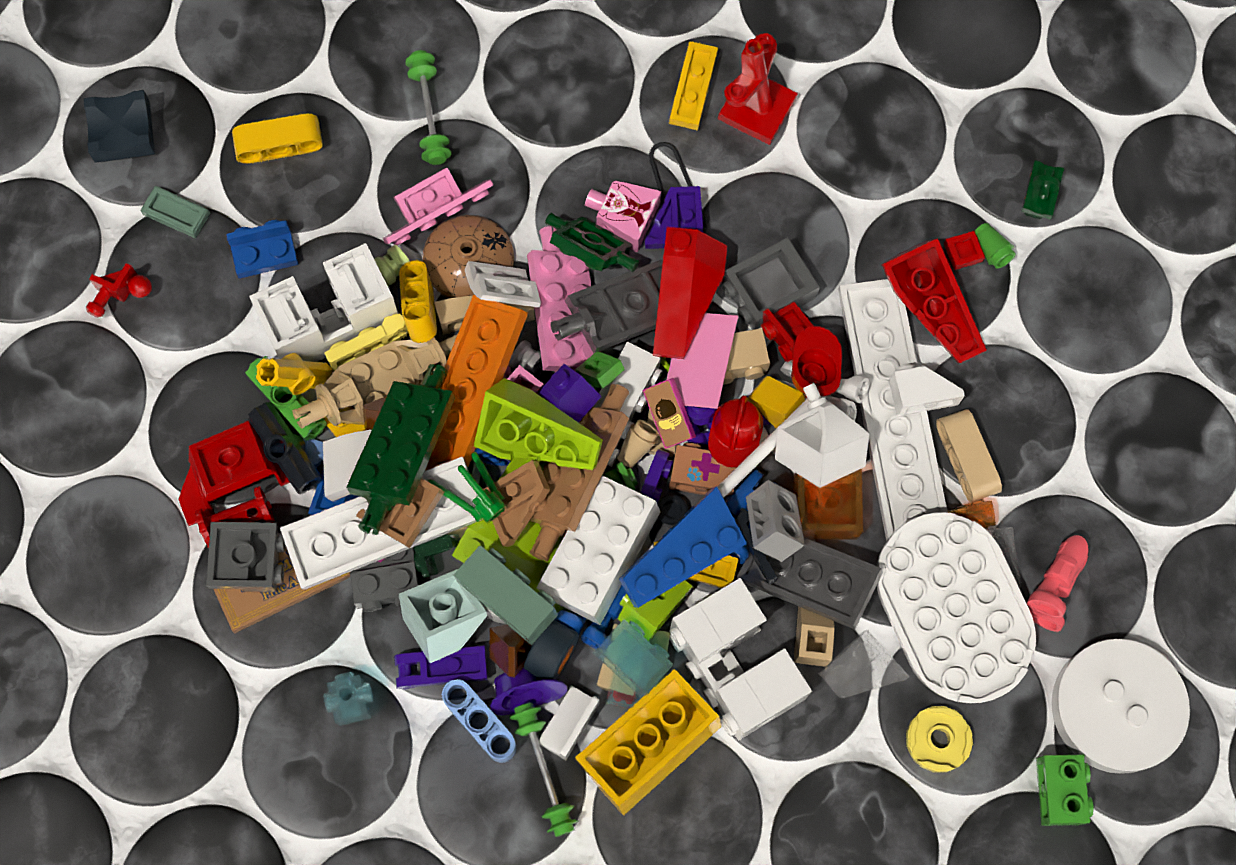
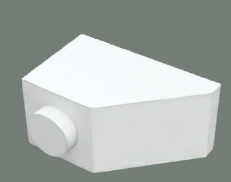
M908 364L898 367L889 380L897 416L957 406L965 396L963 389L926 366L915 368V365Z

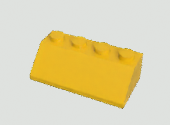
M674 669L575 758L604 795L624 816L722 727L720 717Z

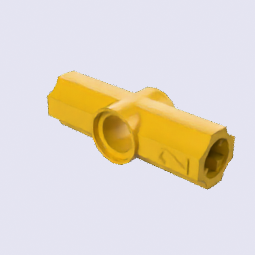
M290 353L282 359L263 358L256 365V379L262 386L287 387L293 395H300L309 389H315L319 384H324L333 372L328 363L303 361L297 353Z

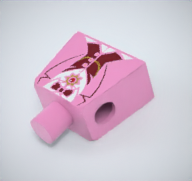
M613 181L607 195L591 189L586 198L585 206L599 211L596 217L597 225L631 243V250L638 253L659 208L661 192L629 183Z

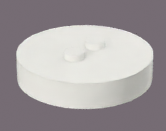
M1111 639L1085 648L1074 655L1063 666L1056 678L1052 692V714L1060 737L1075 755H1084L1085 763L1102 771L1133 773L1158 765L1173 754L1187 731L1190 706L1188 693L1180 674L1161 653L1140 642L1126 639Z

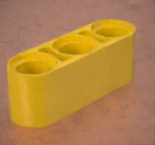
M299 114L242 124L232 130L236 160L246 164L312 153L320 150L323 145L318 117L314 114Z
M412 260L402 265L399 271L402 315L410 339L416 343H424L433 339L437 333L434 289L426 264L419 260Z

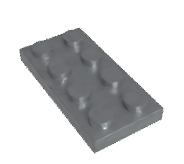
M803 537L805 546L781 562L769 555L765 556L777 576L776 582L769 585L749 552V558L744 562L737 576L738 579L741 578L744 584L852 629H856L883 573L880 567Z

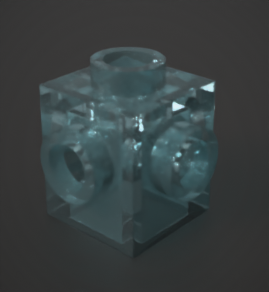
M348 672L335 676V681L327 683L328 693H324V702L327 712H333L335 723L342 726L372 718L369 702H373L374 698L370 682L364 683L360 675L354 676L353 672ZM352 694L351 699L348 700V701H345L346 697H347L348 695Z

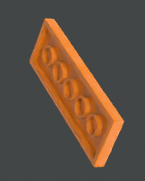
M476 295L472 296L445 365L447 376L444 378L440 388L453 391L455 400L425 471L460 457L464 458L468 468L472 459L471 455L476 449L474 442L485 392L504 377L528 315L524 310L495 301L481 300Z

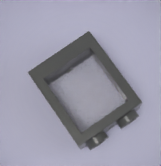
M788 237L725 270L723 283L721 284L726 297L729 300L733 299L738 306L737 313L741 321L745 325L749 324L752 330L761 328V324H763L762 311L769 308L772 314L792 302H795L800 307L815 299L820 288Z

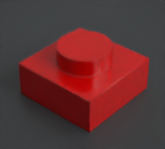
M975 231L947 238L944 242L954 270L981 263L985 258Z

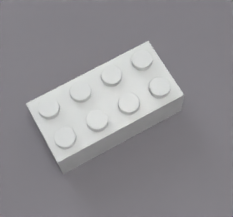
M601 476L576 531L568 530L537 589L546 592L557 604L601 625L622 585L619 578L633 565L661 512L656 501L607 477Z

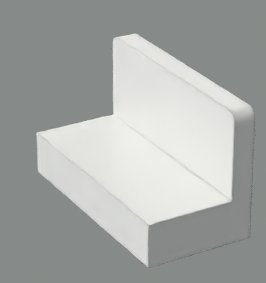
M571 686L540 737L539 745L567 760L598 708L600 699L595 696L592 698Z

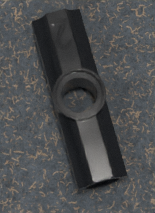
M265 402L255 407L248 414V421L264 443L263 449L266 458L279 465L298 494H304L315 488L321 482L322 476L305 453L306 448L303 438L298 434H292L271 402Z

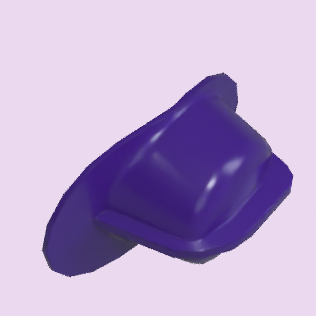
M523 667L516 677H509L506 673H503L495 678L496 698L492 701L490 708L496 715L515 714L514 709L527 703H533V706H538L558 700L566 694L567 685L557 680H541Z

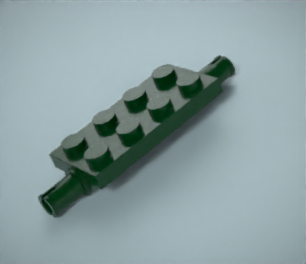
M429 364L421 385L393 381L346 486L349 494L362 496L368 502L364 516L358 525V528L364 533L370 534L371 529H373L372 535H378L387 511H391L392 507L396 504L410 506L455 400L453 391L440 389L444 378L447 376V370L441 365H437L435 370H433L435 365Z

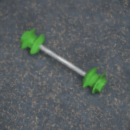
M418 50L411 53L405 60V63L410 68L407 72L408 77L415 81H421L430 135L423 138L419 143L420 147L426 150L422 153L421 157L431 165H439L451 156V150L445 148L449 144V138L436 134L427 80L437 73L436 67L432 65L435 58L424 50Z
M527 703L514 709L515 714L510 717V720L518 721L519 727L514 731L515 734L530 736L553 806L545 811L542 818L550 819L552 826L547 830V833L554 831L555 836L559 837L575 831L573 824L578 823L579 820L571 819L569 812L574 808V805L558 803L536 736V732L542 730L546 721L538 720L536 714L541 710V707H534L533 703Z

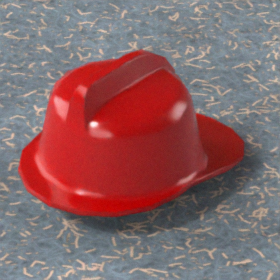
M810 326L803 329L794 342L792 382L796 389L805 394L803 388L812 383H815L821 396H828L834 393L841 382V345L837 337L828 329L820 326Z
M742 395L740 399L736 398L723 403L718 407L713 417L708 437V449L711 456L725 467L737 468L760 443L763 417L757 407L747 400V396Z

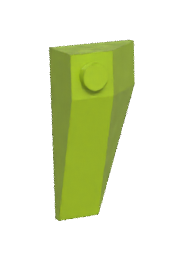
M504 378L485 392L474 447L500 459L512 460L513 458L528 459V462L531 460L538 462L546 461L554 462L557 466L594 470L603 439L534 391Z

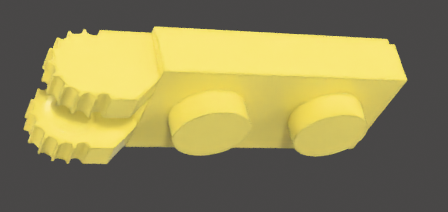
M400 313L393 314L392 316L389 315L384 318L382 325L376 328L368 327L362 330L357 337L349 341H339L333 344L330 350L324 352L333 372L339 366L393 341H400L401 338L407 336L409 333L403 315Z

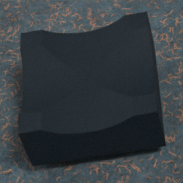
M144 90L133 91L117 97L83 98L88 127V153L95 163L155 154L150 101Z

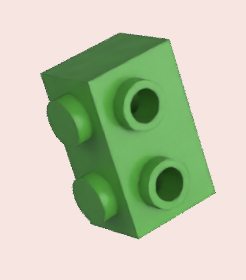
M1044 755L1036 758L1041 825H1083L1090 823L1094 807L1092 798L1088 797L1087 783L1090 782V768L1088 763L1084 761V755Z

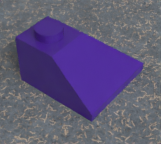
M565 363L552 375L551 379L538 393L539 396L578 423L602 397L580 374Z

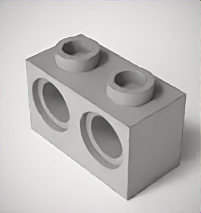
M768 480L746 496L753 548L782 562L805 546L797 499L794 493Z

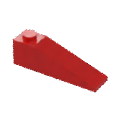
M667 227L653 356L675 359L685 358L699 329V325L709 309L713 296L724 278L727 245L699 230Z
M938 238L917 244L881 264L893 292L957 363H962L987 350Z

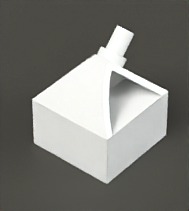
M812 383L803 388L810 403L807 405L810 411L778 426L775 460L821 488L866 466L869 433L835 405L827 402L825 397L822 398L815 383Z

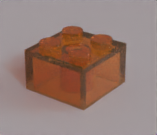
M862 469L821 488L795 472L794 494L797 499L803 537L807 539L858 540L863 532Z

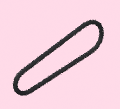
M659 142L650 149L649 159L658 190L661 192V201L664 204L665 195L653 156L657 148L665 146L673 151L687 185H693L675 146L671 143ZM702 209L703 233H706L708 223Z

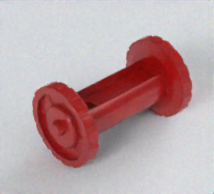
M261 486L254 488V499L207 517L202 509L195 511L199 532L203 536L208 548L211 522L256 523L264 520L265 523H275L271 511V503L267 500ZM256 508L258 511L251 516L247 514V510Z

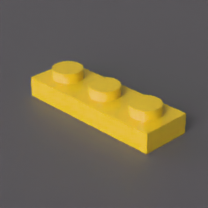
M689 41L669 124L698 130L718 47Z

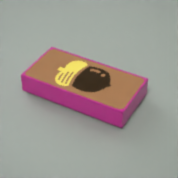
M674 378L643 390L665 449L696 437Z

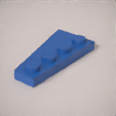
M712 487L697 505L693 506L673 528H670L662 536V539L654 547L641 556L619 578L634 608L644 605L747 544L718 487Z

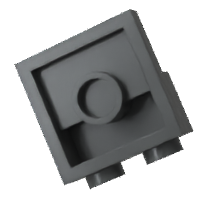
M211 522L206 587L209 589H242L244 592H277V584H283L284 566L283 564H278L279 552H285L286 544L278 524Z
M414 547L384 558L381 563L376 561L351 571L350 578L354 605L357 609L363 608V612H373L381 610L384 604L395 603V606H401L399 594L419 586Z

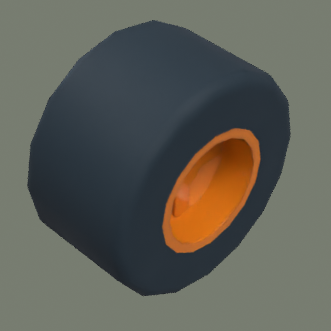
M553 620L533 643L525 660L524 669L541 680H557L576 647L579 638L578 633Z

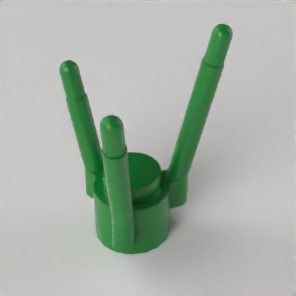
M473 452L471 456L489 490H483L463 465L458 466V471L478 494L472 501L476 505L475 507L433 479L428 480L429 483L444 491L443 495L469 512L477 522L483 518L486 523H490L507 507L503 502L505 500L504 496L498 491L476 452Z

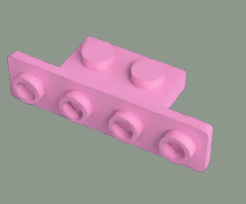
M448 168L442 169L393 197L408 224L382 239L385 244L393 242L396 245L411 238L409 232L419 227L421 231H424L437 223L435 218L439 215L446 213L447 217L463 209L461 203L472 198L473 202L488 195L487 189L493 186L491 179L485 180L461 193Z

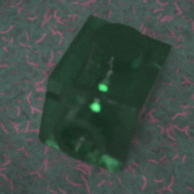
M445 534L414 547L416 552L414 554V563L418 572H422L424 578L438 574L433 556L455 549L460 541L459 534Z

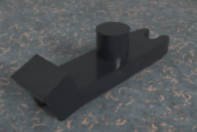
M742 507L735 522L747 543L746 546L770 585L776 582L777 576L765 557L767 554L753 548L751 531L747 526L750 522L748 511Z

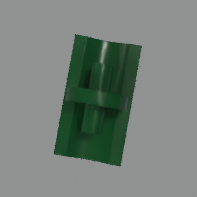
M1034 161L1021 212H1024L1026 216L1036 219L1046 218L1051 220L1064 168L1047 166L1040 161Z

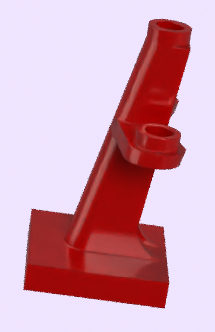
M763 33L747 41L741 53L742 74L725 87L726 102L719 112L718 120L771 145L795 103L798 93L768 79V74L777 52V43L770 34Z

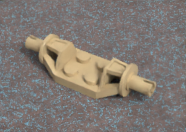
M457 335L440 343L435 338L424 343H416L412 340L393 341L339 366L324 384L316 386L317 400L292 410L295 420L300 418L297 422L298 426L302 429L324 417H327L334 426L341 423L364 425L363 405L386 397L393 381L421 385L424 379L423 373L427 371L429 364L435 365L433 370H435L437 365L445 368ZM349 406H353L354 408L352 410L339 412V409H343Z

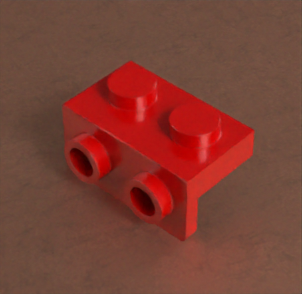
M795 302L772 314L769 308L762 311L763 324H761L763 332L769 340L774 339L779 345V352L787 363L793 360V346L798 334L803 329L813 326Z

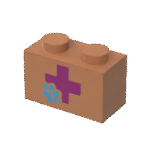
M684 443L683 446L677 445L669 489L705 495L712 487L718 486L736 468H729L719 464L711 456L709 450L702 449L698 444ZM734 489L730 491L723 499H725L729 495H733Z

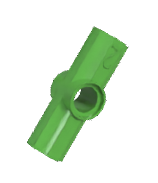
M263 358L256 359L245 372L247 377L305 441L315 439L323 432L327 422L322 418L301 429L297 424L300 418L295 420L292 410L298 409L309 402L300 394L293 395L291 400L286 403H280L282 396L292 394L287 387L262 386L256 379V365Z

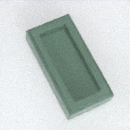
M157 186L153 188L140 210L144 216L195 239L210 215L208 209Z

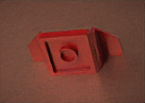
M249 421L189 446L190 468L178 498L188 526L197 523L195 511L202 509L207 517L215 514L211 504L212 500L274 474L280 486L290 483L279 465L266 458L263 449L264 443Z

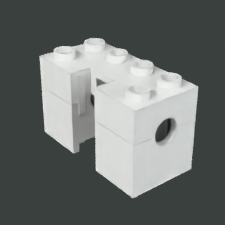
M366 243L323 262L337 299L331 301L333 309L319 314L317 308L310 311L293 276L249 296L279 359L290 353H297L303 361L318 362L326 358L324 352L330 350L333 344L339 341H349L357 337L362 330L368 327L376 328L382 325L385 317L398 314L393 296Z
M741 578L672 619L669 638L676 651L680 652L683 650L689 660L685 664L694 680L700 678L706 690L703 691V694L712 708L717 706L723 715L720 721L730 737L735 735L738 741L801 703L812 692L786 649L781 650L745 673L734 657L731 649L761 631L759 625L767 621Z

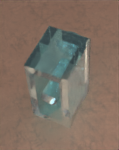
M624 619L617 624L593 651V654L635 693L643 697L653 689L672 667L673 663L668 660L670 656L664 648L656 643L652 645L643 637L645 632L633 621L628 623Z

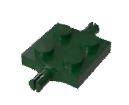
M552 212L548 214L545 224L556 229L552 234L550 243L558 247L563 254L578 258L585 262L588 268L603 271L613 264H619L631 272L637 269L639 260L629 256L632 244L582 216L576 220L565 221Z

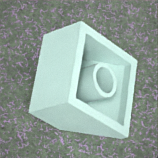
M458 569L399 594L403 620L430 663L461 650L487 617V612L480 601L455 579L454 573Z

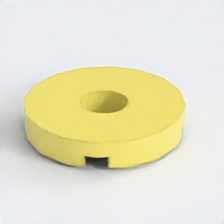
M931 706L919 712L910 721L906 732V745L912 759L922 768L931 772H948L960 767L969 757L973 746L972 731L969 724L966 723L962 718L963 716L956 710L946 706ZM940 730L947 735L948 743L945 748H937L933 745L931 741L933 731Z

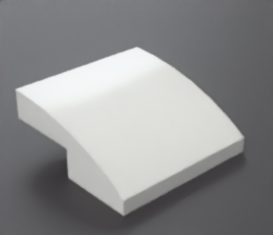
M473 261L467 262L464 269L471 290L479 299L540 307L541 301L536 282L528 281L526 269Z
M371 430L354 432L323 442L325 497L332 502L350 495L346 486Z

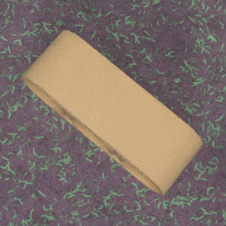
M965 409L937 419L936 426L939 436L967 500L971 503L1000 493L1002 491L1000 477L972 413Z

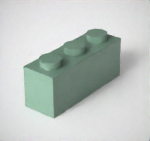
M480 545L454 573L455 579L462 587L532 645L558 616L553 607L556 602L543 590L536 593L528 585L531 581L521 571L515 569L511 572L503 564L506 560L496 550L491 548L489 551H486Z

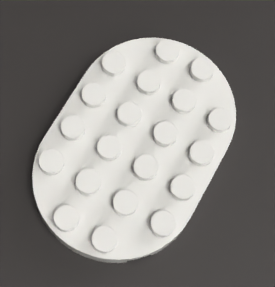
M930 513L916 517L900 526L886 541L879 555L877 567H880L883 573L877 584V591L912 670L930 690L944 698L957 702L982 703L994 700L1008 693L1023 679L1028 671L1027 668L1033 651H1035L1036 632L1030 610L998 543L981 525L953 513Z

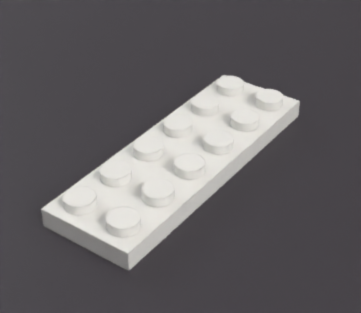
M463 457L424 471L422 479L426 481L433 479L471 506H476L472 501L478 494L458 471V466L463 465L469 472ZM442 495L410 548L477 521L469 512ZM362 496L280 528L300 587L303 590L409 548L379 531L378 535H372L373 529H371L370 534H367L358 528L361 519L356 517V514L362 509L366 510L368 506L367 500Z

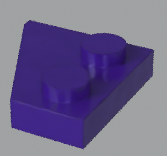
M700 186L670 187L664 199V204L655 218V223L645 239V249L664 248L667 227L696 229L703 232Z

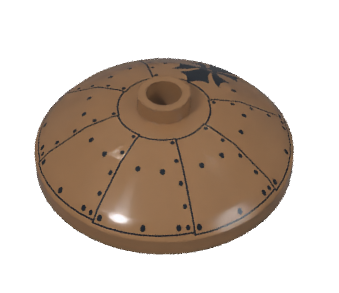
M474 215L454 217L440 224L428 237L423 250V262L426 264L432 286L447 298L473 296L475 294L469 286L464 271L468 261L513 267V247L505 231L493 221ZM470 247L472 251L466 254L462 252V249Z

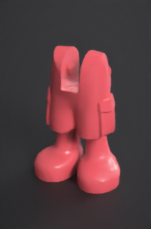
M1074 535L1061 543L1054 562L1044 574L1045 579L1027 601L1033 621L1047 630L1059 632L1065 624L1063 615L1066 612V604L1059 597L1067 598L1078 575L1084 569L1087 562L1088 544L1082 536Z

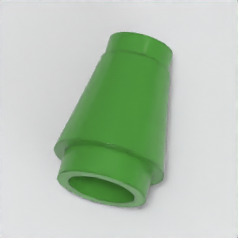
M984 223L975 230L989 265H994L998 269L1014 259L1016 255L1013 250L1014 245L991 227L989 223Z

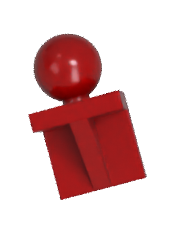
M127 263L122 270L98 277L92 274L89 280L99 292L93 302H88L86 310L94 317H102L105 313L104 307L110 297L125 302L129 293L134 297L144 298L152 290L151 281L146 276L138 275L132 265Z

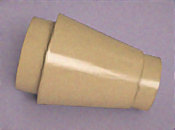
M638 420L636 424H631L620 453L617 456L618 461L628 468H633L657 443L658 430L644 420Z

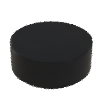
M677 495L664 496L657 504L661 511L657 519L663 526L673 528L688 512L685 500Z

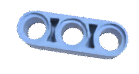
M459 679L448 682L443 687L442 699L450 712L490 758L500 763L512 759L516 752V742L512 734L466 682ZM459 688L465 690L467 696L463 703L456 705L449 702V696L453 690ZM477 713H484L488 716V723L482 729H474L470 724L471 718ZM503 737L509 740L510 748L506 753L499 755L492 751V744L496 739Z

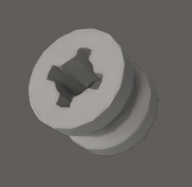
M524 340L514 350L509 366L516 369L520 365L534 376L542 366L541 352L535 351L531 343Z

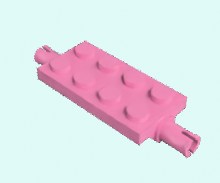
M547 226L539 230L543 251L532 250L527 254L530 280L536 282L541 301L540 307H534L542 366L543 370L557 372L565 363L576 371V368L594 354L581 331L562 340H557L555 335L559 332L553 333L550 324L554 320L572 315L565 299L572 293L591 287L590 273L585 262L574 256L563 254L558 247L550 243L553 232L552 227Z

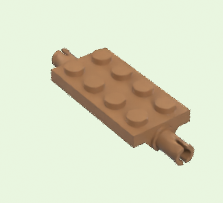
M611 384L601 407H592L579 422L582 426L603 439L594 470L557 466L554 462H546L542 471L550 491L530 519L531 522L540 524L542 528L532 549L529 551L534 557L549 561L559 536H563L566 530L576 531L629 420L623 412H620L629 395V391L625 387Z

